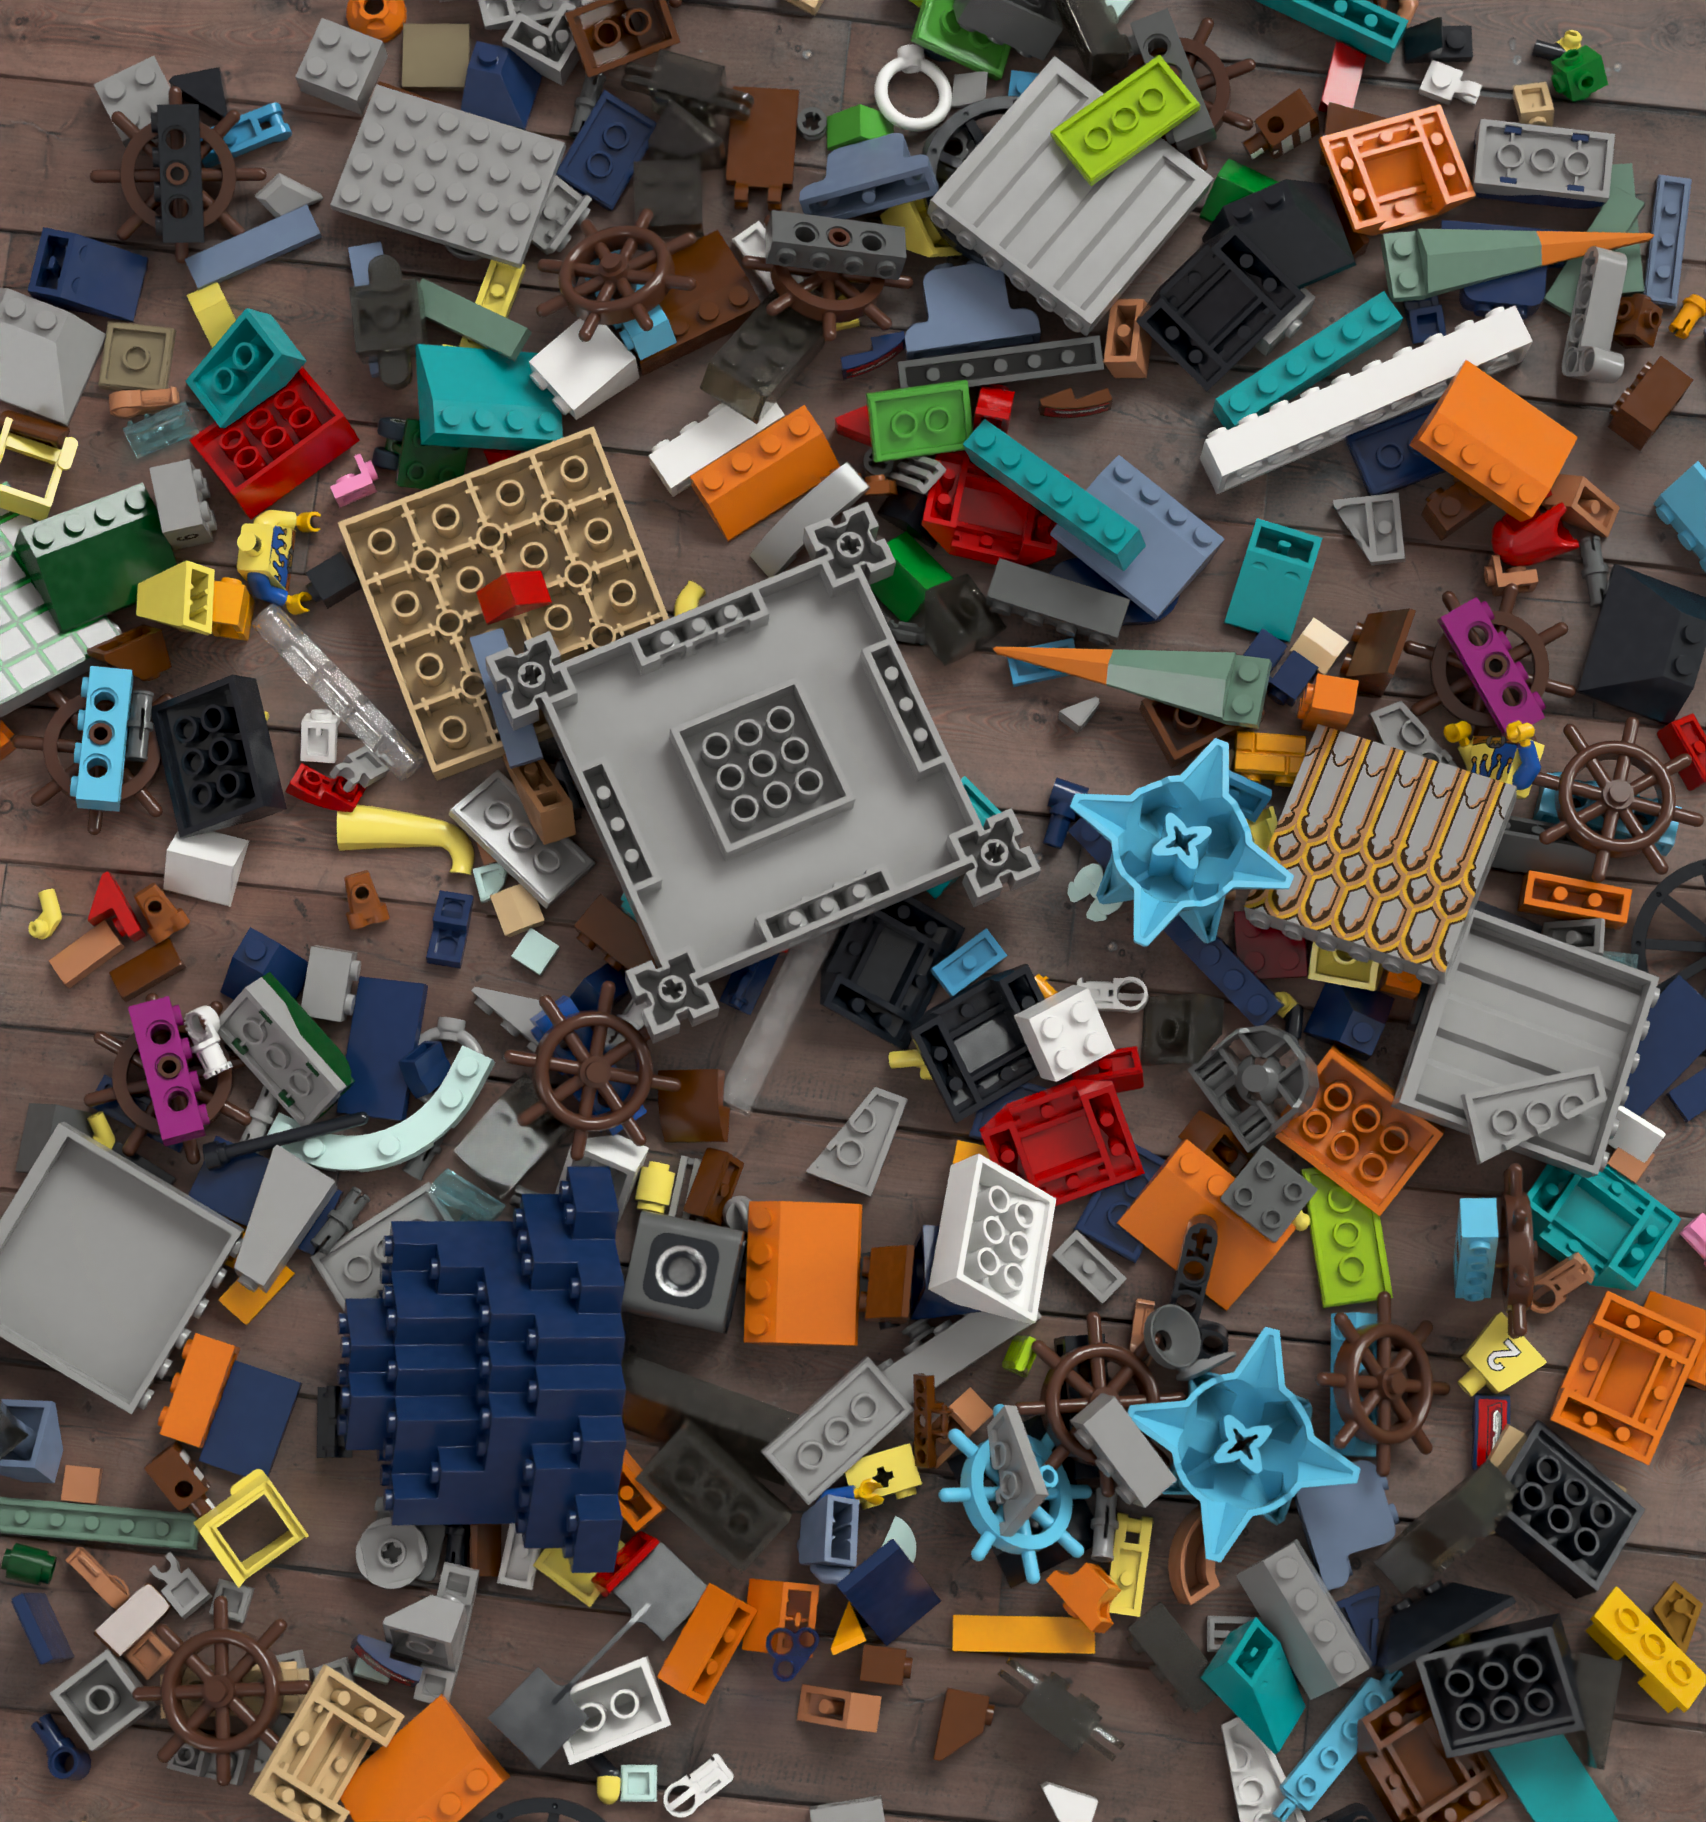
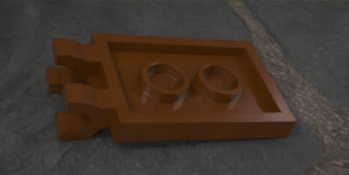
M733 86L726 185L735 186V209L748 210L749 188L768 189V211L782 210L783 189H793L799 90Z

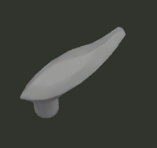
M1236 1351L1219 1354L1207 1359H1199L1187 1367L1177 1369L1179 1373L1176 1375V1380L1188 1381L1197 1378L1237 1356Z

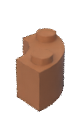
M1200 1505L1194 1508L1179 1525L1173 1537L1168 1558L1169 1578L1174 1595L1179 1603L1187 1605L1194 1604L1220 1586L1215 1574V1561L1206 1559Z

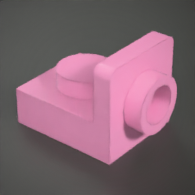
M361 454L354 456L361 474L356 476L355 474H347L339 478L335 485L330 486L339 507L377 492L373 481L379 479L371 460L364 463Z

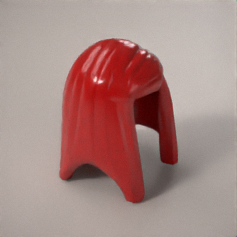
M1551 489L1545 499L1552 495ZM1561 502L1543 514L1540 513L1538 508L1532 518L1523 522L1506 513L1500 521L1495 523L1492 530L1491 543L1495 555H1499L1502 562L1511 566H1530L1579 548L1577 539H1574L1569 530L1563 527L1564 524L1560 520L1567 511L1564 503Z

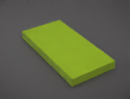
M1159 54L1050 131V135L1088 184L1093 186L1199 111L1200 103Z
M1317 1168L1301 1169V1176L1318 1189L1306 1204L1307 1214L1310 1217L1309 1227L1322 1308L1377 1301V1296L1382 1291L1388 1292L1392 1299L1393 1293L1380 1216Z

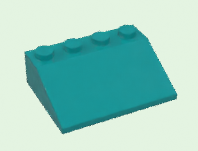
M417 344L415 346L421 445L529 451L563 438L562 412L552 401L555 396L547 388L542 391L530 377V374L533 372L529 361L538 353L520 352L517 359L512 361L490 349Z

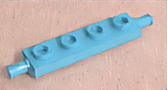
M1395 1671L1391 1674L1386 1673L1381 1680L1367 1677L1279 1786L1285 1799L1272 1813L1279 1822H1285L1295 1808L1310 1811L1357 1753V1720L1394 1697L1391 1689L1404 1675L1402 1671Z

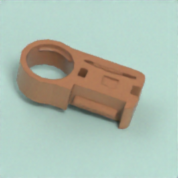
M176 387L146 391H117L109 395L110 414L118 418L129 419L137 415L178 412L181 410L179 392Z
M1580 1253L1570 1255L1543 1274L1534 1277V1286H1544L1533 1293V1301L1530 1308L1532 1311L1539 1314L1552 1312L1558 1305L1566 1301L1568 1293L1587 1281L1592 1284L1595 1272ZM1553 1290L1555 1294L1554 1302L1542 1304L1536 1301L1548 1291Z
M1137 1298L1135 1302L1128 1350L1132 1353L1144 1340V1324L1149 1314L1153 1312L1155 1301ZM1150 1355L1149 1361H1148V1363H1147V1366L1150 1365V1362H1151V1359H1152V1356H1151V1355Z
M77 1547L66 1559V1562L114 1609H119L131 1597L129 1587L125 1581L118 1576L111 1575L83 1547Z

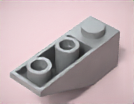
M474 987L471 990L477 997L474 1004L489 1016L493 1011L503 1019L500 1025L515 1038L522 1034L530 1041L526 1047L535 1053L538 1042L530 1031L534 1028L530 1018L543 1010L539 1005V1000ZM564 1040L559 1043L561 1048L567 1046Z

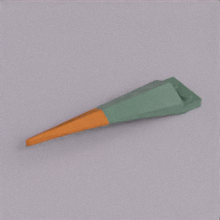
M1417 229L1416 231L1385 233L1380 237L1389 298L1392 302L1424 300L1515 273L1582 257L1592 246L1612 250L1647 242L1653 238L1654 234Z
M1035 647L993 648L998 655L1107 685L1223 724L1259 729L1272 666L1270 659L1236 655L1235 652Z

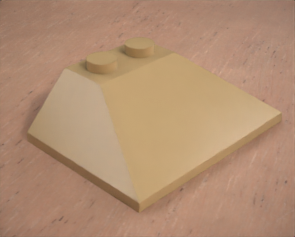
M324 1664L249 1794L294 1822H344L350 1811L337 1804L371 1743L375 1742L387 1747L405 1715Z

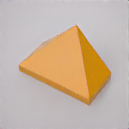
M850 1601L830 1648L833 1655L866 1641Z

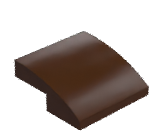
M720 1069L658 1070V1075L677 1078L681 1082V1088L677 1092L658 1089L659 1115L664 1141L668 1143L728 1142L730 1107L723 1106L725 1071Z

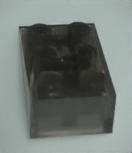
M526 1073L496 1101L454 1149V1152L501 1200L516 1188L575 1130V1128L558 1121L549 1112H546L526 1127L518 1125V1115L539 1101L534 1089L533 1080Z

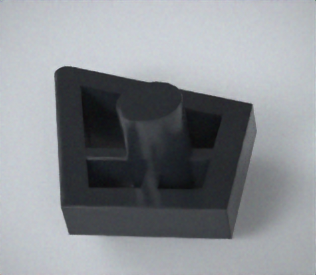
M564 758L559 759L554 770L555 777L572 801L574 820L576 821L582 819L580 803H583L579 791L575 790Z

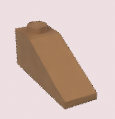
M504 754L503 761L530 823L543 844L546 845L576 835L572 801L545 760H538L510 769L506 754Z

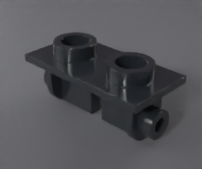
M340 1386L318 1387L317 1458H352V1450H345L344 1436H338L337 1433L338 1414H344V1409H341Z

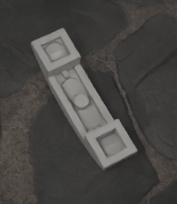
M478 0L485 29L504 30L510 28L518 13L543 25L552 22L564 1L579 7L593 0Z
M846 462L789 510L764 536L749 556L769 578L780 574L797 558L796 554L805 546L802 541L804 528L829 517L832 521L842 510H848L869 490V485Z
M449 1562L444 1563L437 1597L441 1598L444 1595L457 1598L462 1604H465L467 1623L456 1671L422 1662L421 1667L423 1670L420 1681L416 1684L413 1699L432 1703L443 1694L450 1703L467 1638L480 1570Z

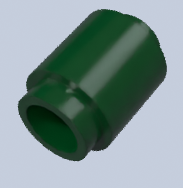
M15 1543L13 1549H6L1 1569L7 1570L6 1578L40 1586L41 1583L49 1585L54 1574L57 1557L49 1555V1551Z

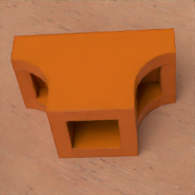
M1086 1562L1074 1574L1055 1570L1046 1579L1065 1601L1062 1606L1068 1614L1077 1620L1080 1618L1091 1632L1105 1634L1114 1624L1109 1613L1110 1605L1122 1590L1099 1565Z

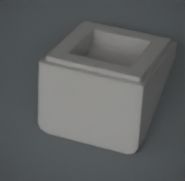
M981 71L954 75L951 108L963 109L972 103L984 100L986 97L988 72Z
M1095 696L1059 711L1058 719L1076 733L1081 732L1099 709L1100 699Z

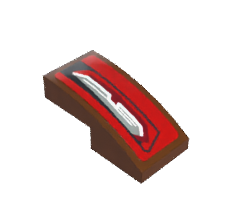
M1068 388L1040 399L1038 410L1040 415L1047 417H1085L1111 410L1113 399L1108 388L1079 399L1075 398L1072 388Z

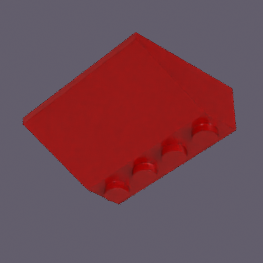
M302 366L285 387L225 429L220 428L215 421L189 441L251 520L359 442L360 439L344 414Z

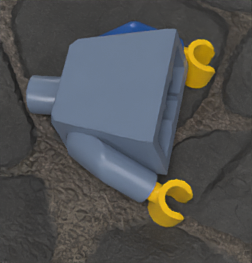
M866 1479L860 1484L859 1488L851 1485L827 1489L819 1496L816 1503L802 1514L800 1538L796 1544L799 1552L800 1564L810 1566L811 1573L822 1583L837 1585L856 1567L859 1519L858 1499L863 1498L873 1505L881 1504L884 1498L878 1494H872L874 1490L884 1487L878 1482Z

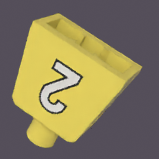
M1499 1312L1490 1319L1461 1358L1470 1367V1370L1457 1383L1470 1397H1473L1485 1385L1493 1394H1498L1542 1367L1547 1361L1524 1336L1517 1339L1509 1337L1508 1318L1502 1312Z

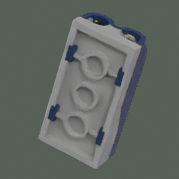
M1480 119L1474 136L1473 149H1475L1473 175L1470 179L1476 194L1475 197L1577 209L1603 206L1609 199L1615 134Z

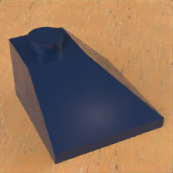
M476 41L467 69L461 111L526 130L542 81V75L511 49Z
M250 927L232 957L220 992L235 1000L245 987L271 972L289 994L297 1000L305 985L308 961Z
M1326 982L1303 1033L1331 1046L1335 1044L1344 1052L1367 1061L1372 1056L1395 998L1377 990L1371 991Z

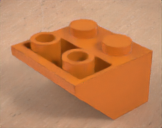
M749 1578L747 1604L758 1611L743 1636L742 1650L812 1658L820 1585Z

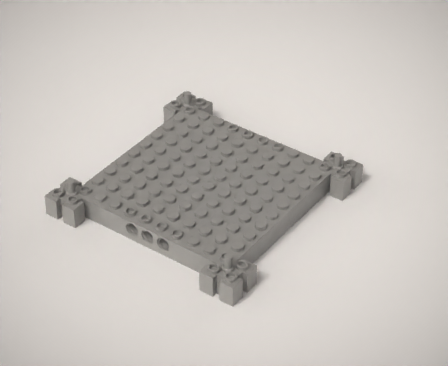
M868 502L842 512L841 522L836 526L833 525L829 517L804 528L802 541L812 561L561 663V655L550 631L524 641V653L515 656L512 648L509 647L485 657L486 671L496 693L507 690L506 693L502 694V706L513 731L539 721V709H542L658 969H655L651 960L625 971V982L636 1006L644 1002L648 1005L642 1011V1020L653 1044L678 1034L680 1030L679 1021L688 1018L691 1026L694 1027L718 1016L719 1005L709 985L711 981L963 874L965 876L962 884L973 907H976L999 897L1003 883L1007 882L1010 890L1013 891L1037 881L1041 872L1030 846L1019 849L1018 844L1022 838L1023 831L1012 808L987 818L984 826H982L869 585L892 576L896 561L885 538L875 542L879 525Z

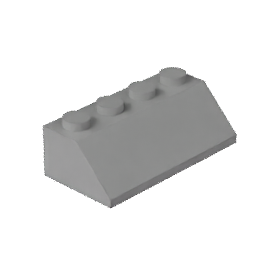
M1298 1539L1293 1540L1236 1574L1237 1579L1266 1627L1280 1641L1290 1667L1310 1700L1345 1684L1370 1669L1372 1665L1370 1658Z

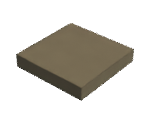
M403 24L402 89L406 91H464L467 69L470 62V24Z
M108 321L98 383L99 388L115 391L168 389L176 330L168 327Z

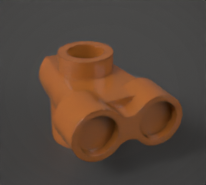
M368 870L344 877L350 910L346 913L350 929H359L390 918L386 903L380 902ZM359 887L368 889V893L362 897L355 895V891Z
M151 883L134 895L140 910L150 926L147 932L155 944L162 942L172 933L181 930L190 923L183 909H176L166 897L165 892L156 883ZM152 901L161 903V906L157 909H148V905Z

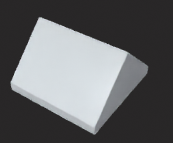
M177 831L166 852L163 889L231 907L249 841L213 831L180 838Z
M1047 1781L1040 1784L1059 1822H1092L1098 1803L1095 1797Z

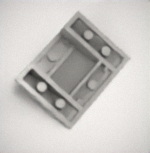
M0 288V401L68 427L104 347L106 334L68 311L14 290Z

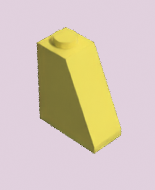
M186 560L138 583L136 616L207 636L212 634L215 570Z

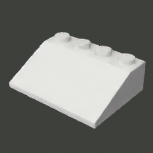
M979 1153L951 1165L928 1289L957 1305L1028 1324L1036 1323L1056 1198Z

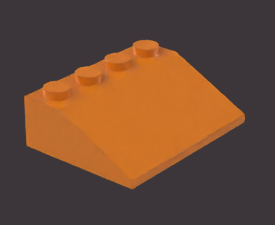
M1465 360L1409 446L1506 513L1523 522L1533 517L1549 493L1578 437L1468 360Z
M1334 1044L1317 1065L1320 1088L1312 1107L1296 1119L1289 1121L1288 1126L1275 1137L1378 1216H1381L1444 1135L1446 1128L1440 1124L1391 1107L1396 1091ZM1288 1104L1280 1115L1283 1116L1292 1109L1291 1106Z
M1185 1139L1177 1145L1116 1224L1176 1271L1189 1220L1199 1214L1212 1217L1218 1227V1242L1205 1295L1223 1310L1227 1311L1271 1261L1297 1227L1291 1223L1275 1243L1270 1242L1220 1201V1197L1236 1178L1189 1140ZM1201 1228L1200 1232L1197 1233L1196 1248L1202 1250L1204 1236L1207 1235V1229ZM1191 1261L1185 1265L1186 1271L1191 1274L1200 1273L1204 1268L1197 1261Z
M749 1201L744 1343L787 1346H858L862 1204Z
M441 1694L396 1733L387 1747H380L357 1768L340 1800L345 1808L350 1811L349 1814L354 1822H460L511 1776L443 1694Z

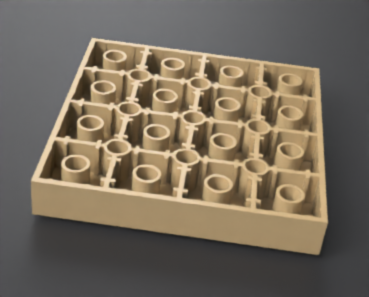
M594 426L338 522L432 773L437 781L499 758L505 754L470 637L503 628L508 646L512 648L516 656L524 653V641L550 631L561 655L562 663L669 619ZM541 570L552 604L487 625L476 592L504 573ZM539 709V721L534 722L533 726L538 742L554 736L542 709Z

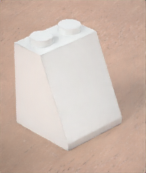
M581 319L574 322L529 361L533 372L530 374L533 382L542 391L547 388L555 396L552 399L555 406L564 415L570 413L576 420L640 378L635 356L627 350L624 344L606 325H598L591 340L582 342L578 334L585 321Z

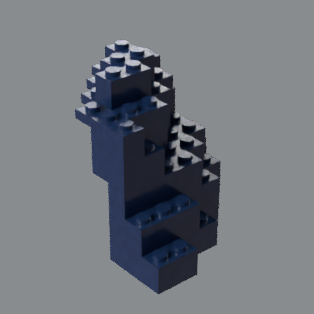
M568 1166L566 1180L560 1181L559 1194H521L520 1208H514L513 1221H391L390 1235H384L383 1256L387 1257L386 1263L380 1264V1284H384L383 1290H377V1298H346L344 1313H338L337 1331L338 1334H344L340 1340L341 1358H344V1363H338L337 1382L338 1385H344L340 1391L341 1409H344V1414H338L337 1433L338 1436H344L345 1450H377V1461H383V1464L380 1466V1485L387 1487L383 1492L384 1511H390L392 1526L515 1523L516 1534H522L524 1549L562 1548L563 1558H569L571 1573L614 1572L623 1521L618 1490L627 1440L622 1421L626 1386L621 1367L625 1333L620 1314L625 1284L615 1242L619 1208L610 1167Z

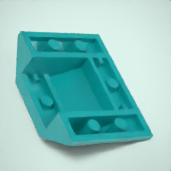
M1547 1164L1527 1193L1531 1204L1534 1241H1537V1245L1559 1262L1574 1253H1580L1595 1272L1592 1284L1587 1281L1589 1285L1634 1291L1681 1221V1218L1607 1164L1603 1172H1599L1598 1175L1590 1178Z

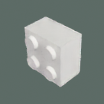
M1071 985L1014 1015L1041 1078L1057 1082L1115 1051L1091 993L1086 987Z

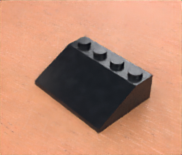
M232 674L152 706L151 715L180 838H187L259 820L287 809L256 678Z
M1537 1420L1486 1480L1468 1510L1572 1597L1578 1599L1598 1592L1644 1513L1645 1508L1544 1423Z
M1559 1613L1458 1635L1416 1659L1447 1758L1580 1731L1586 1728L1571 1650Z

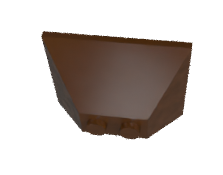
M1422 1679L1357 1720V1760L1392 1822H1474L1509 1798L1483 1751L1452 1758L1446 1757Z

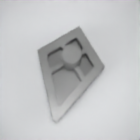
M278 173L255 194L256 199L275 218L306 204L309 207L323 200V196L320 193L281 173Z

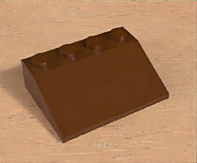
M718 230L697 239L693 245L671 255L675 266V275L692 277L696 280L697 285L692 291L670 289L666 297L659 303L669 320L677 343L641 361L634 349L630 350L635 356L637 366L643 376L763 318L762 304ZM657 263L640 271L655 272Z

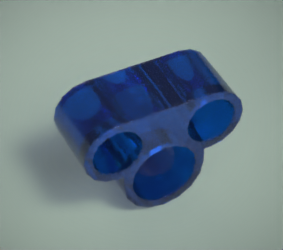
M779 1627L768 1634L766 1648L769 1654L776 1659L772 1671L777 1680L781 1682L791 1681L807 1662L819 1644V1635L815 1629L804 1627L794 1633L788 1628ZM780 1632L788 1634L792 1640V1647L785 1654L775 1652L771 1645L773 1636ZM805 1632H809L814 1636V1642L809 1647L803 1646L800 1642V1637ZM784 1661L789 1662L793 1668L788 1676L781 1675L778 1670L779 1665Z

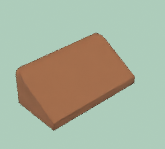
M103 920L50 959L49 962L65 986L70 989L126 947L107 921Z

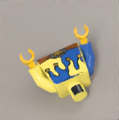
M267 510L257 516L253 524L245 523L242 525L241 534L237 540L239 547L237 571L248 582L254 597L281 607L286 604L288 611L292 615L308 612L310 610L301 605V602L312 600V596L308 592H301L292 596L288 595L296 536L294 528L297 526L303 533L318 532L320 528H313L310 525V518L321 517V514L318 512H304L296 516L295 512Z
M1461 721L1444 727L1445 738L1451 743L1459 742L1458 750L1467 771L1517 786V799H1525L1529 795L1532 783L1541 771L1540 759L1545 746L1529 739L1535 733L1533 725L1515 721L1507 725V736H1473L1471 741H1469L1468 737L1471 735L1472 729L1468 722Z

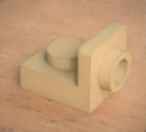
M1547 82L1513 86L1512 96L1519 117V123L1553 127L1554 107Z

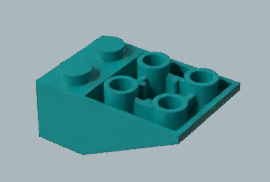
M1257 518L1224 623L1258 634L1263 628L1277 639L1290 643L1322 538Z
M1256 1617L1228 1634L1201 1676L1203 1681L1275 1755L1279 1753L1306 1708L1280 1641Z

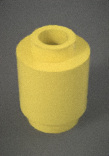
M649 1161L648 1167H641L635 1200L638 1201L636 1209L664 1214L665 1206L670 1204L675 1173L669 1171L670 1165Z

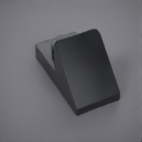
M1436 17L1407 28L1403 35L1405 64L1431 63L1432 60L1440 63L1472 61L1471 25L1442 26V17Z

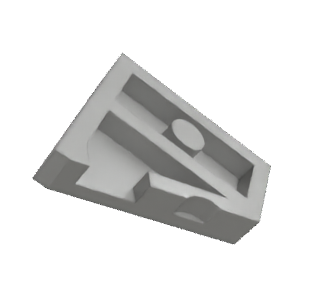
M1399 493L1333 500L1334 509L1371 565L1406 562Z

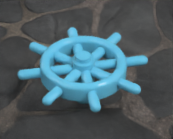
M997 1404L994 1406V1417L1003 1408V1404ZM959 1429L950 1430L948 1433L949 1440L967 1456V1459L962 1468L960 1487L941 1489L939 1498L943 1502H963L969 1520L981 1535L971 1552L973 1560L982 1561L992 1545L1004 1552L1021 1555L1027 1582L1036 1584L1040 1580V1573L1035 1552L1057 1541L1075 1558H1079L1084 1554L1083 1546L1066 1529L1071 1519L1072 1499H1087L1092 1495V1489L1089 1485H1070L1062 1464L1057 1470L1049 1465L1042 1466L1052 1454L1051 1450L1055 1446L1047 1432L1041 1441L1027 1435L1049 1494L1045 1499L1049 1500L1050 1503L1049 1514L1039 1506L1030 1516L1043 1530L1037 1535H1032L1028 1518L1013 1537L1000 1535L999 1523L1005 1522L1003 1505L998 1504L999 1508L994 1514L988 1504V1501H996L995 1491L1000 1488L999 1472L992 1468L989 1439L976 1446ZM984 1473L998 1486L984 1487Z

